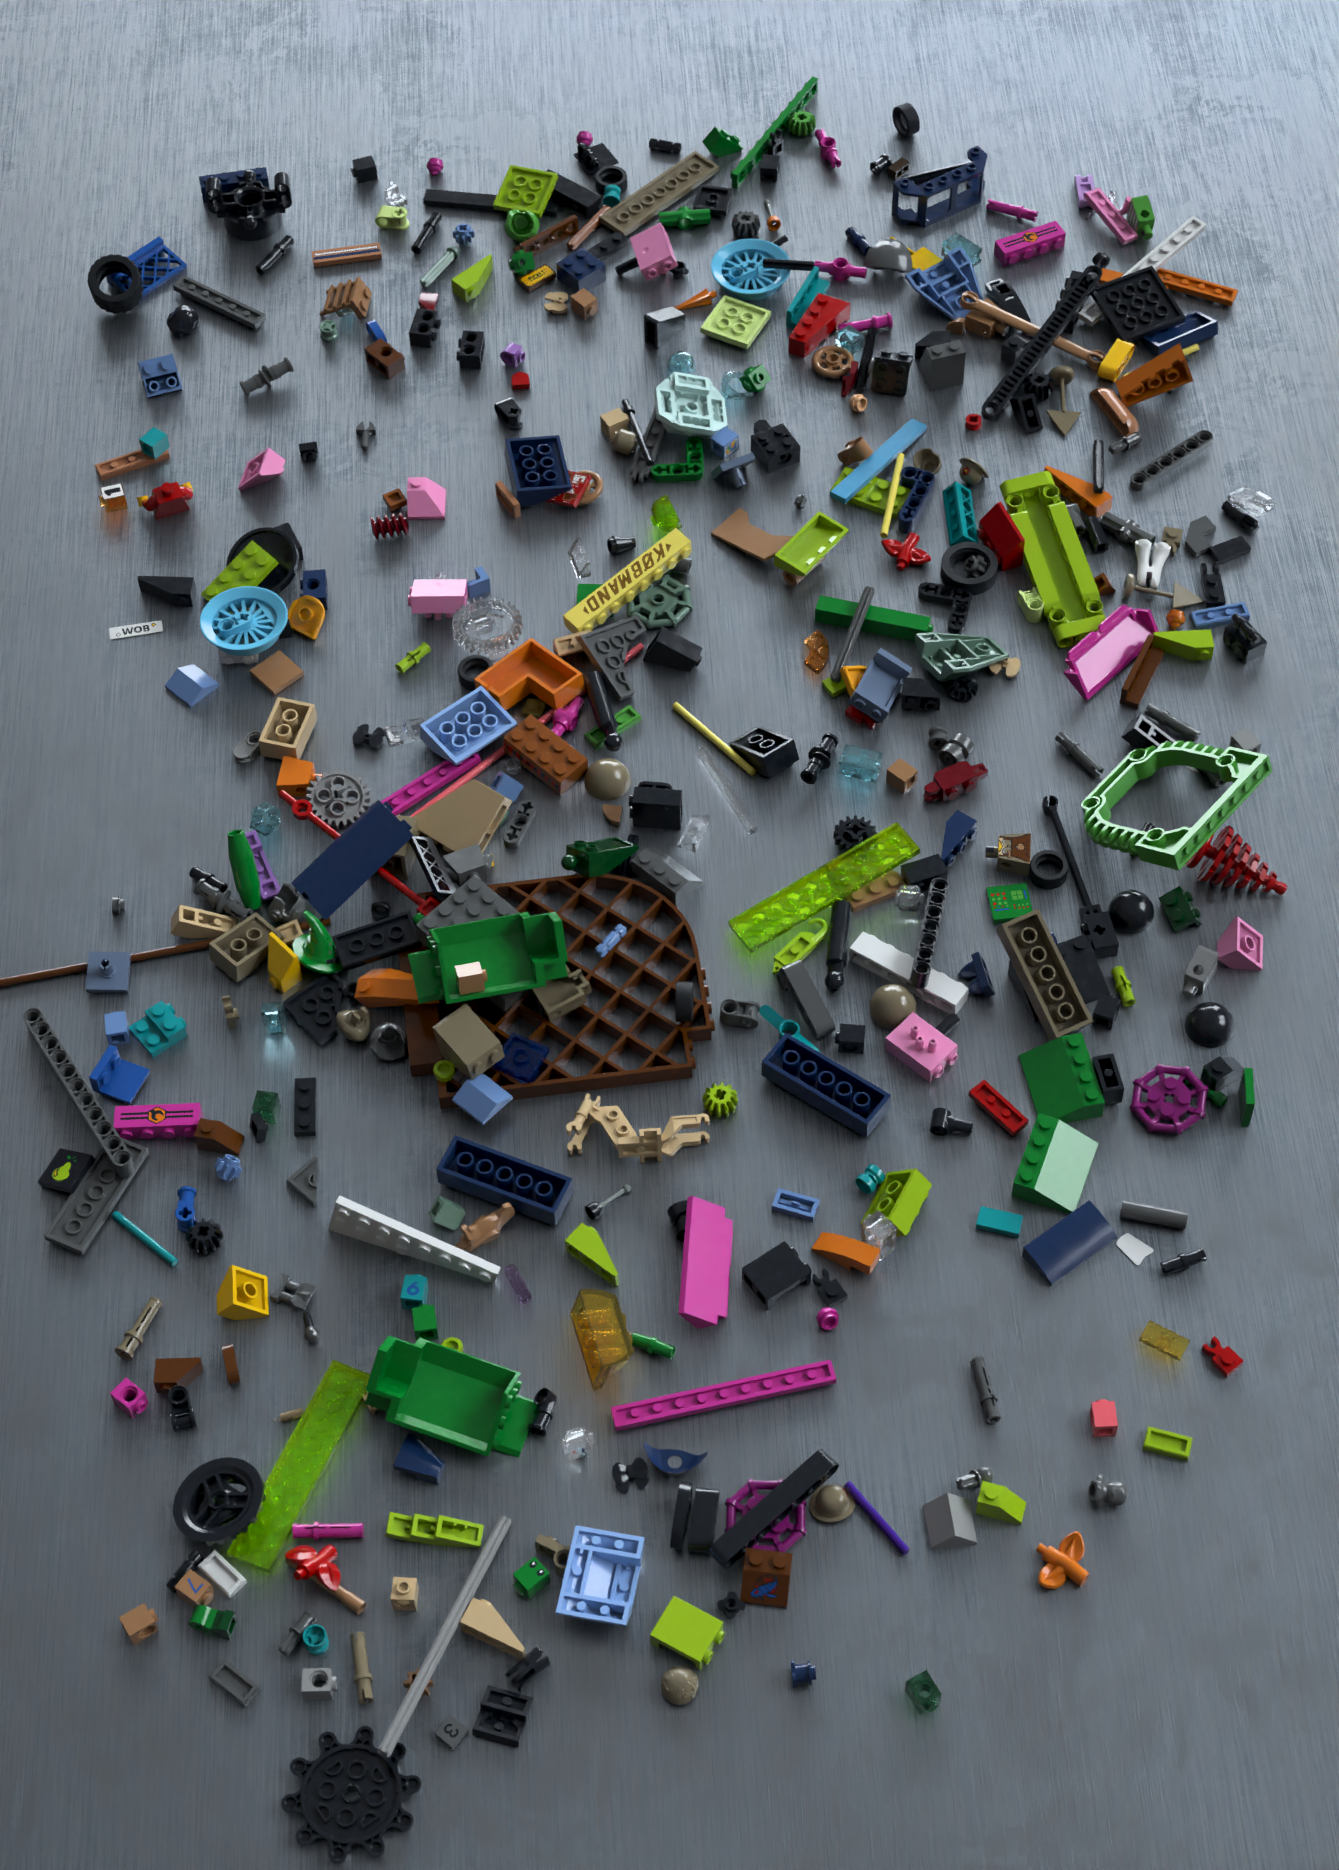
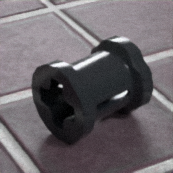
M882 154L880 159L870 163V169L873 174L879 176L883 170L888 169L892 165V161L888 155Z

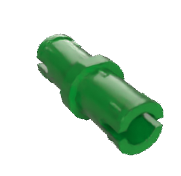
M634 1332L630 1338V1345L647 1350L648 1354L653 1355L655 1353L670 1360L675 1355L676 1346L661 1342L657 1337L653 1336L651 1338Z

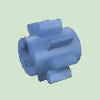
M462 223L455 227L456 231H453V238L456 239V243L467 245L472 242V238L475 236L471 226Z
M226 1154L223 1158L218 1157L214 1165L217 1171L216 1175L226 1181H231L234 1177L238 1178L242 1171L241 1165H239L240 1160L229 1154Z

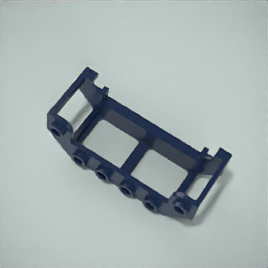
M977 145L967 152V157L971 162L919 186H916L907 178L894 182L892 216L902 225L912 222L919 223V227L926 228L981 203L985 188L984 170L988 155ZM967 180L970 181L966 185L967 190L957 194L958 185ZM950 188V198L927 207L928 199L931 196ZM899 192L902 195L918 197V210L916 213L911 208L904 210L898 206Z

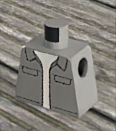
M1199 945L1184 975L1183 986L1185 988L1182 993L1185 996L1193 998L1196 992L1199 994L1204 993L1217 970L1219 953Z

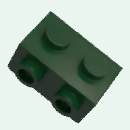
M1178 886L1159 897L1163 909L1176 933L1193 923L1198 927L1202 925L1199 919L1202 917L1196 906H1193L1192 901L1194 899L1188 890L1184 891Z

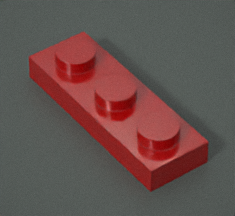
M986 1080L981 1081L969 1091L968 1096L1012 1136L1029 1124V1120Z

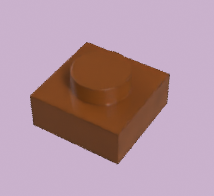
M399 488L383 494V500L390 511L407 505V499Z

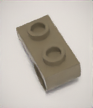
M539 1533L535 1540L536 1551L554 1560L555 1573L559 1577L564 1578L566 1566H561L559 1563L568 1560L571 1546L565 1547L559 1544L552 1536H544Z

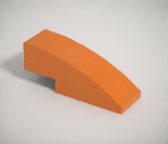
M826 1232L820 1234L811 1248V1251L849 1270L851 1267H854L868 1275L871 1274L878 1263L881 1252L880 1249L859 1240Z

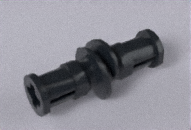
M825 733L822 736L821 744L810 749L807 768L800 774L801 779L805 783L814 784L820 771L830 767L832 750L839 743L838 738L834 734Z

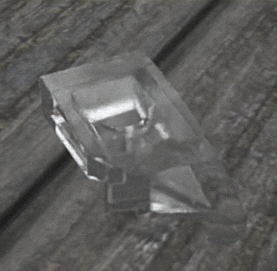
M390 181L388 189L384 190L385 203L392 207L408 205L407 198L399 193L398 186Z

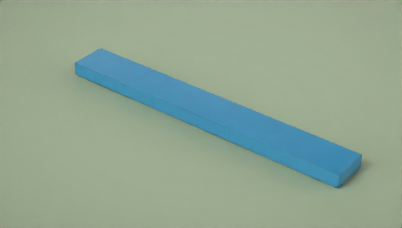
M913 418L910 419L870 457L831 490L830 497L846 504L897 457L898 453H902L926 431L927 425Z

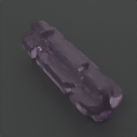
M514 1264L506 1266L504 1268L505 1274L510 1279L509 1281L519 1296L518 1298L521 1303L526 1304L530 1302L532 1295L529 1289H527L520 1273L517 1272L516 1266Z

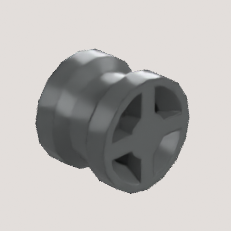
M933 726L929 729V747L941 750L948 743L947 728Z

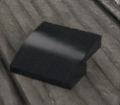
M488 1685L480 1704V1711L473 1726L472 1735L519 1747L534 1697Z

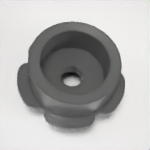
M118 895V897H112V913L120 915L121 911H125V899H121V896Z

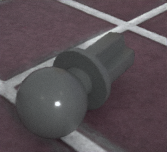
M987 1466L980 1467L977 1471L971 1470L968 1475L956 1479L957 1488L959 1490H966L971 1487L980 1488L982 1481L992 1483L994 1472Z

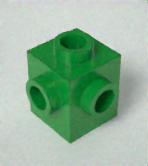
M524 250L513 252L514 255L510 256V260H508L510 271L513 270V274L518 273V276L526 275L528 271L536 269L532 251L524 253Z
M763 364L748 367L743 371L744 375L739 378L742 387L748 394L752 392L759 393L765 388L764 385L772 379Z

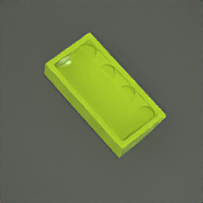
M818 511L775 554L774 565L791 574L805 576L849 532V529Z

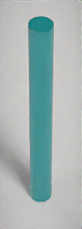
M114 1211L111 1217L171 1266H175L178 1263L176 1257L120 1212Z

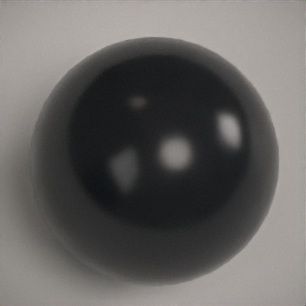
M1129 889L1121 891L1113 897L1109 904L1108 913L1114 928L1123 933L1137 934L1145 931L1151 925L1154 918V906L1145 893Z

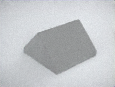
M947 1492L923 1505L931 1550L977 1544L969 1499Z

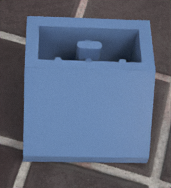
M173 354L137 363L147 397L182 389Z

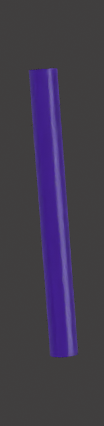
M848 1481L844 1485L846 1491L903 1556L910 1551L909 1547L853 1483Z

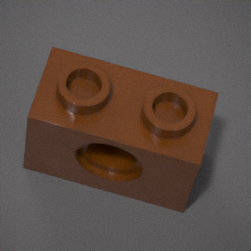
M381 338L365 348L366 362L386 378L391 379L405 370L404 355Z

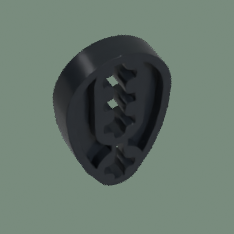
M680 1482L674 1511L670 1548L680 1550L683 1548L692 1503L693 1483Z

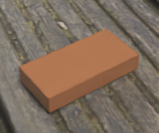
M502 481L497 482L495 485L497 498L514 518L521 516L520 503Z

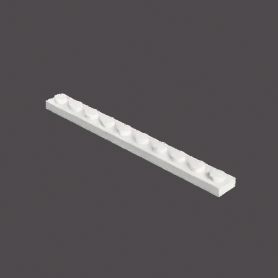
M1192 216L1123 276L1149 266H1153L1155 271H1157L1206 229V224ZM1093 300L1079 312L1078 318L1092 327L1104 315Z

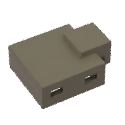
M566 965L568 977L546 980V986L531 989L550 1022L587 1003L585 996L591 993L592 989L590 983L583 976L581 969L571 973Z

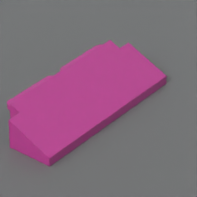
M1121 605L1099 624L1097 632H1090L1067 653V659L1064 661L1069 668L1063 673L1083 699L1088 700L1139 655L1148 635L1153 636L1154 632H1159L1150 609L1136 608L1133 610V608L1127 605Z
M691 1196L687 1198L678 1314L697 1329L717 1325L718 1319L727 1317L733 1220L725 1218L724 1207Z

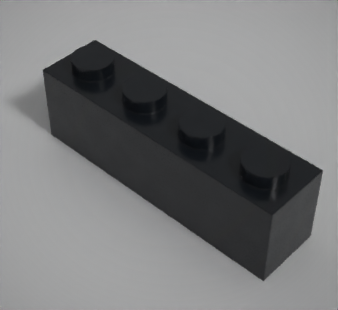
M550 169L546 170L547 172L556 173ZM557 173L558 180L549 199L559 200L561 206L590 220L602 208L601 196Z

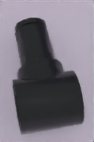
M936 1108L932 1111L930 1132L937 1136H945L949 1132L952 1133V1131L971 1135L974 1121L955 1118L948 1109Z

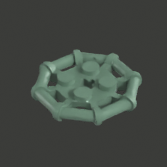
M666 574L650 584L645 591L637 594L631 602L626 603L627 616L637 615L643 625L647 626V629L650 630L656 627H676L678 622L693 610L689 593L690 588L688 585H683ZM682 596L683 601H679L677 597ZM634 600L639 601L640 605L634 606ZM677 608H678V609H681V610L674 616L673 612H674ZM644 612L649 615V619L639 613Z

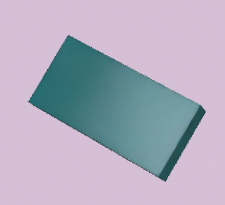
M981 1206L976 1228L1018 1238L1023 1215Z

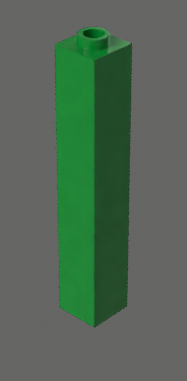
M820 595L815 608V622L849 628L859 603ZM870 605L860 631L915 641V634L933 632V625H930L931 617Z

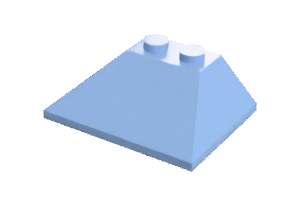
M576 1525L556 1608V1615L626 1627L632 1613L640 1576L645 1537Z

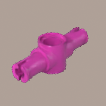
M824 129L816 130L815 137L819 141L821 158L829 160L832 168H839L842 162L837 155L835 139L827 137Z
M842 257L836 258L831 262L816 260L814 266L819 267L820 272L833 275V278L837 281H844L850 278V276L865 279L867 274V267L852 266V264L848 263L847 259Z
M576 696L569 706L564 709L559 708L556 711L551 731L559 737L567 730L573 731L576 727L578 712L584 706V700L581 697Z

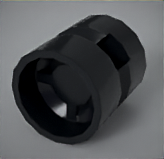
M687 1200L679 1201L671 1205L667 1210L676 1239L684 1242Z

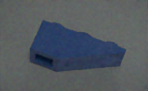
M956 810L945 826L941 855L945 867L953 864L956 855L962 853L969 840H973L978 833L976 829L977 820L959 810Z

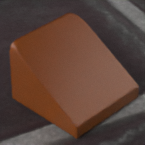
M1104 572L1094 578L1100 596L1116 591Z

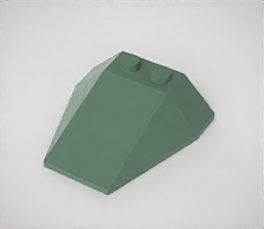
M935 632L915 634L920 663L941 682L961 678L1009 658V654L991 637Z

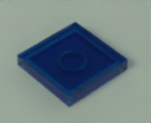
M512 1032L502 1048L505 1057L492 1067L527 1083H531L549 1054L550 1048Z

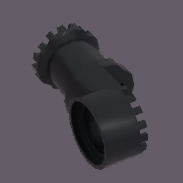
M542 1388L535 1395V1416L532 1423L528 1425V1431L532 1432V1434L536 1433V1436L538 1434L539 1437L546 1436L549 1421L553 1420L554 1417L552 1409L557 1401L555 1400L557 1399L556 1395L548 1388Z

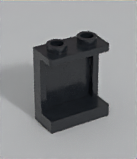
M784 1241L742 1268V1280L764 1307L769 1310L775 1306V1299L803 1281L806 1285L809 1284L812 1271L806 1262H802L799 1259L795 1248L789 1247Z

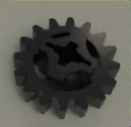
M854 815L853 819L847 816L846 821L839 820V825H835L833 835L835 845H839V850L846 849V854L852 851L854 856L859 851L863 855L865 849L871 851V846H875L877 839L876 826H871V820L865 822V817L857 819V815Z

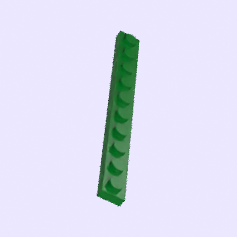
M812 76L808 82H805L795 98L788 103L785 110H782L779 117L772 122L770 128L765 130L763 136L756 141L755 146L748 151L745 158L741 159L739 165L732 170L730 175L732 187L738 188L761 161L763 154L766 155L768 143L771 141L769 138L770 133L775 134L776 128L784 133L788 128V119L792 112L802 111L818 92V78Z

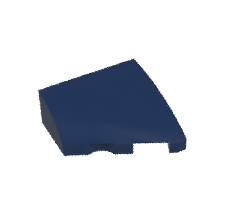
M409 1433L404 1440L393 1465L394 1470L416 1475L417 1480L435 1485L439 1484L446 1466L442 1459L412 1433Z

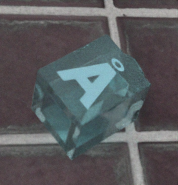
M848 325L836 333V346H841L854 355L864 348V335L851 325Z

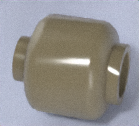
M625 429L615 431L611 442L614 451L624 455H629L631 451H636L638 445L636 434Z

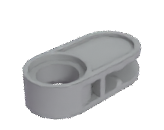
M260 731L249 732L235 746L233 754L237 763L246 764L260 752L259 742H250L254 738H260L262 734Z

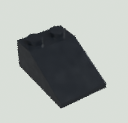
M760 725L729 743L730 747L755 768L757 773L769 778L776 776L778 772L792 766L794 762L799 760L794 739Z

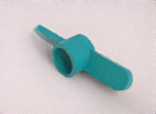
M768 1005L761 1006L759 1010L760 1015L779 1031V1040L783 1037L785 1031H793L795 1034L791 1036L820 1052L800 1034V1026L797 1022L785 1020Z

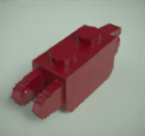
M960 761L935 772L933 782L924 787V801L930 803L940 799L943 803L947 800H953L961 794L973 791L977 788V782L988 776L987 768L983 763L970 766L968 762Z

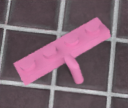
M1100 188L1085 193L1084 198L1122 245L1137 240L1138 234L1123 217V215L1128 213L1131 197H1126L1123 207L1117 210Z

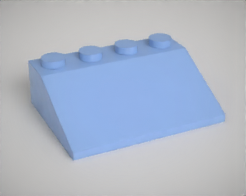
M480 686L420 724V739L434 753L452 764L458 765L518 726V723Z

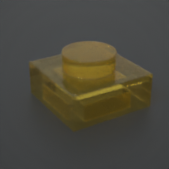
M527 698L522 711V717L527 718L531 714L538 720L544 714L546 703Z

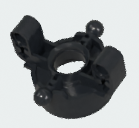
M252 170L244 172V181L239 182L238 188L230 193H223L221 181L218 178L211 177L206 180V200L209 211L217 214V218H224L225 228L228 233L240 240L257 241L276 233L282 224V213H286L285 209L292 205L290 177L285 172H279L274 176V189L272 190L264 187L261 181L256 180V174Z

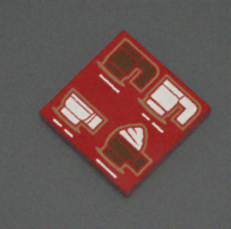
M568 471L572 490L548 499L546 502L576 508L592 479L589 474Z

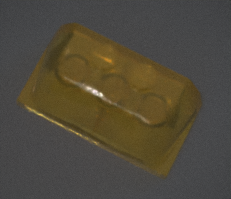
M581 1289L573 1304L570 1316L593 1390L602 1389L605 1380L616 1375L634 1354L632 1335L627 1331L626 1316L621 1311L616 1295L604 1290Z

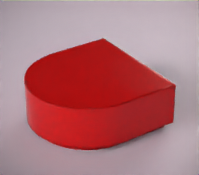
M517 372L513 374L511 378L512 390L530 388V380L527 373Z

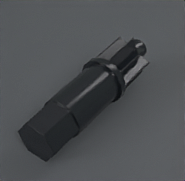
M1228 500L1222 504V509L1248 530L1257 531L1259 529L1258 521L1250 516V514L1245 513Z

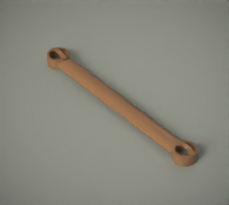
M972 291L962 293L960 305L966 310L975 309L1033 337L1041 328L979 299L978 295ZM969 298L972 299L974 302L969 303L966 302L964 299ZM1060 336L1052 344L1054 347L1087 361L1088 366L1093 369H1099L1100 364L1106 357L1100 350L1091 351ZM1092 357L1099 358L1101 362L1092 360Z

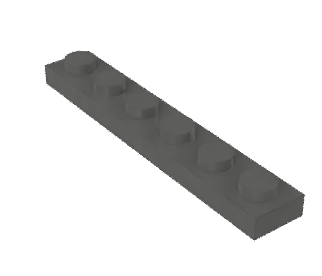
M185 275L173 285L174 291L255 330L266 320L264 313Z

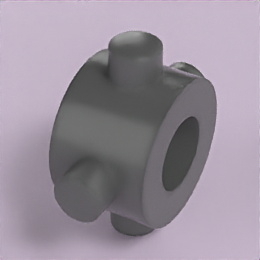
M805 494L797 496L795 500L797 509L803 508L807 503Z

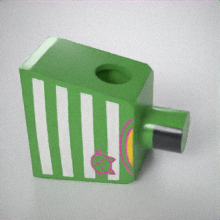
M1148 195L1131 198L1126 217L1127 222L1138 234V237L1143 236L1144 240H1149L1153 237L1152 230L1155 222Z

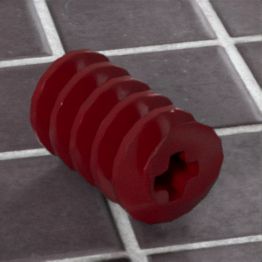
M407 512L405 517L398 513V518L394 514H391L390 519H388L387 515H384L383 520L378 515L375 521L370 516L372 534L376 539L379 538V534L386 538L387 533H389L390 537H393L394 532L401 536V531L408 535L409 523Z

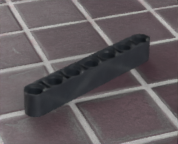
M934 878L930 884L909 979L910 984L919 989L925 988L929 981L949 883L942 878Z
M823 1449L816 1451L719 1537L709 1548L708 1554L723 1569L730 1568L745 1554L746 1548H752L824 1484L837 1471L839 1464Z

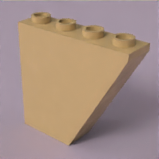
M472 779L419 812L413 818H417L419 834L425 833L428 835V838H432L436 845L440 842L444 845L443 849L447 852L453 853L479 844L483 854L510 807L512 800L485 784Z

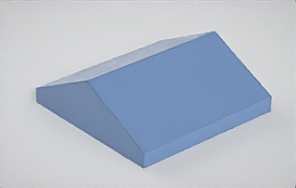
M195 664L177 668L165 684L167 690L190 708L219 687V683Z
M482 1073L473 1080L467 1079L452 1101L480 1124L484 1125L509 1103L513 1096Z

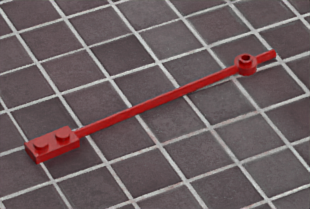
M284 790L279 793L278 796L292 807L293 816L296 819H308L334 840L340 836L337 831L313 814L312 805L308 800H296ZM383 867L376 871L378 875L419 906L416 909L417 913L427 916L440 905L431 896L425 901Z

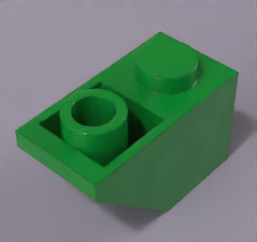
M714 127L702 141L708 151L718 157L730 155L743 149L739 143L740 139L734 134L730 135L724 128Z

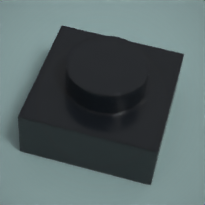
M260 1112L252 1113L249 1127L257 1143L265 1141L266 1133L269 1130L266 1119L262 1118Z

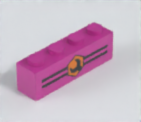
M1053 221L996 240L994 255L1003 267L1064 247L1066 233L1057 221Z
M200 1103L115 1106L113 1126L119 1136L126 1140L134 1138L194 1137L199 1120L203 1118V1111Z

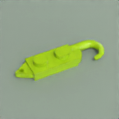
M814 918L808 921V925L818 923L822 926V929L816 935L811 932H800L774 956L773 975L777 974L781 967L796 960L802 961L816 948V945L827 936L829 932L828 923L821 918Z

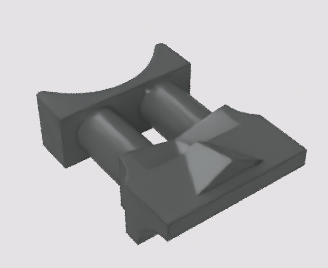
M282 1273L283 1284L277 1292L270 1294L271 1301L279 1304L280 1300L290 1303L295 1311L304 1310L317 1287L309 1283H294L291 1281L290 1276ZM286 1289H288L290 1291L295 1292V1294L291 1295L289 1293H286L285 1291Z

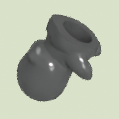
M1102 1474L1097 1475L1096 1480L1090 1482L1089 1499L1094 1502L1096 1508H1100L1103 1502L1115 1506L1123 1505L1129 1497L1128 1488L1123 1482H1104Z

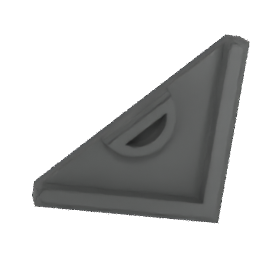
M314 1156L287 1179L286 1182L289 1187L314 1208L317 1206L318 1158Z

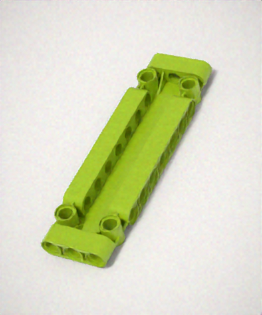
M1049 471L1006 480L1000 484L999 488L1008 514L1025 539L1023 561L1032 585L1037 587L1041 600L1044 603L1043 615L1048 618L1049 629L1053 632L1059 648L1075 646L1090 632H1097L1099 624L1106 617L1103 612V603L1100 601L1097 585L1064 501L1061 502L1059 489L1055 486Z

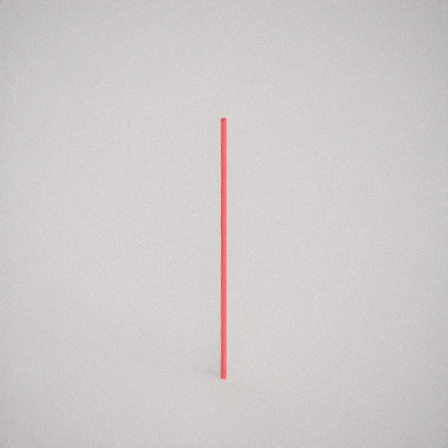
M642 643L637 644L626 653L624 664L644 649ZM586 689L582 693H580L578 697L584 695L586 693ZM573 699L561 707V709L569 706ZM552 708L538 720L543 724L547 723L554 717L556 710ZM504 745L410 816H415L485 770L506 754Z

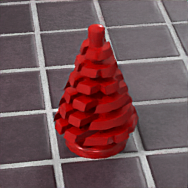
M1230 825L1225 826L1213 844L1210 845L1213 834L1185 864L1186 867L1191 869L1198 865L1203 856L1206 857L1197 877V881L1207 882L1210 879V884L1218 885L1223 880V887H1231L1236 882V888L1239 889L1245 888L1249 883V890L1256 891L1260 885H1263L1261 892L1269 893L1272 889L1280 895H1283L1287 890L1285 883L1277 881V874L1274 871L1267 875V870L1269 869L1267 863L1262 862L1258 866L1260 856L1256 852L1255 854L1252 853L1251 856L1249 855L1251 847L1247 842L1242 845L1243 839L1238 833L1233 836L1234 831Z

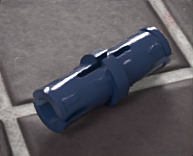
M853 226L846 230L845 234L852 240L853 245L866 255V252L872 246L865 240V236L858 233Z

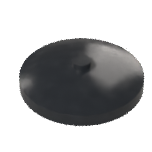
M272 527L254 529L244 534L233 545L227 558L226 567L251 541H254L279 563L257 587L265 588L278 594L291 583L298 570L299 552L297 546L282 530Z

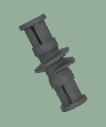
M285 357L283 361L269 368L263 365L262 371L258 370L259 374L253 375L252 378L244 382L240 381V386L245 395L249 396L251 392L262 388L265 384L271 388V381L279 379L288 372L292 373L294 369L288 358Z
M204 878L195 885L194 894L206 898L208 902L213 904L212 909L216 910L218 914L223 915L227 913L230 916L232 915L239 920V923L252 915V909L245 908L238 901L230 898V890L222 893L218 888L208 884Z

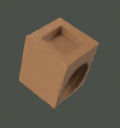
M145 1603L119 1617L133 1645L159 1631L156 1625L159 1619L153 1608L148 1610Z

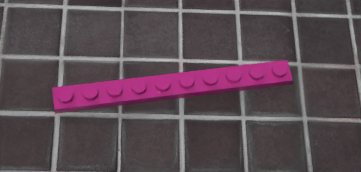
M830 1359L611 1407V1414L615 1430L620 1431L835 1384L836 1376Z

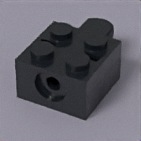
M758 420L754 423V434L751 435V452H753L768 474L800 462V445L783 423L771 427L767 420Z

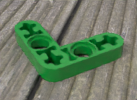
M697 436L689 437L686 440L687 463L656 464L651 468L652 480L655 482L701 480L704 476L702 440ZM694 456L699 457L698 460H691L690 458ZM676 470H679V471H681L682 473H681V474H674L673 472L676 471Z

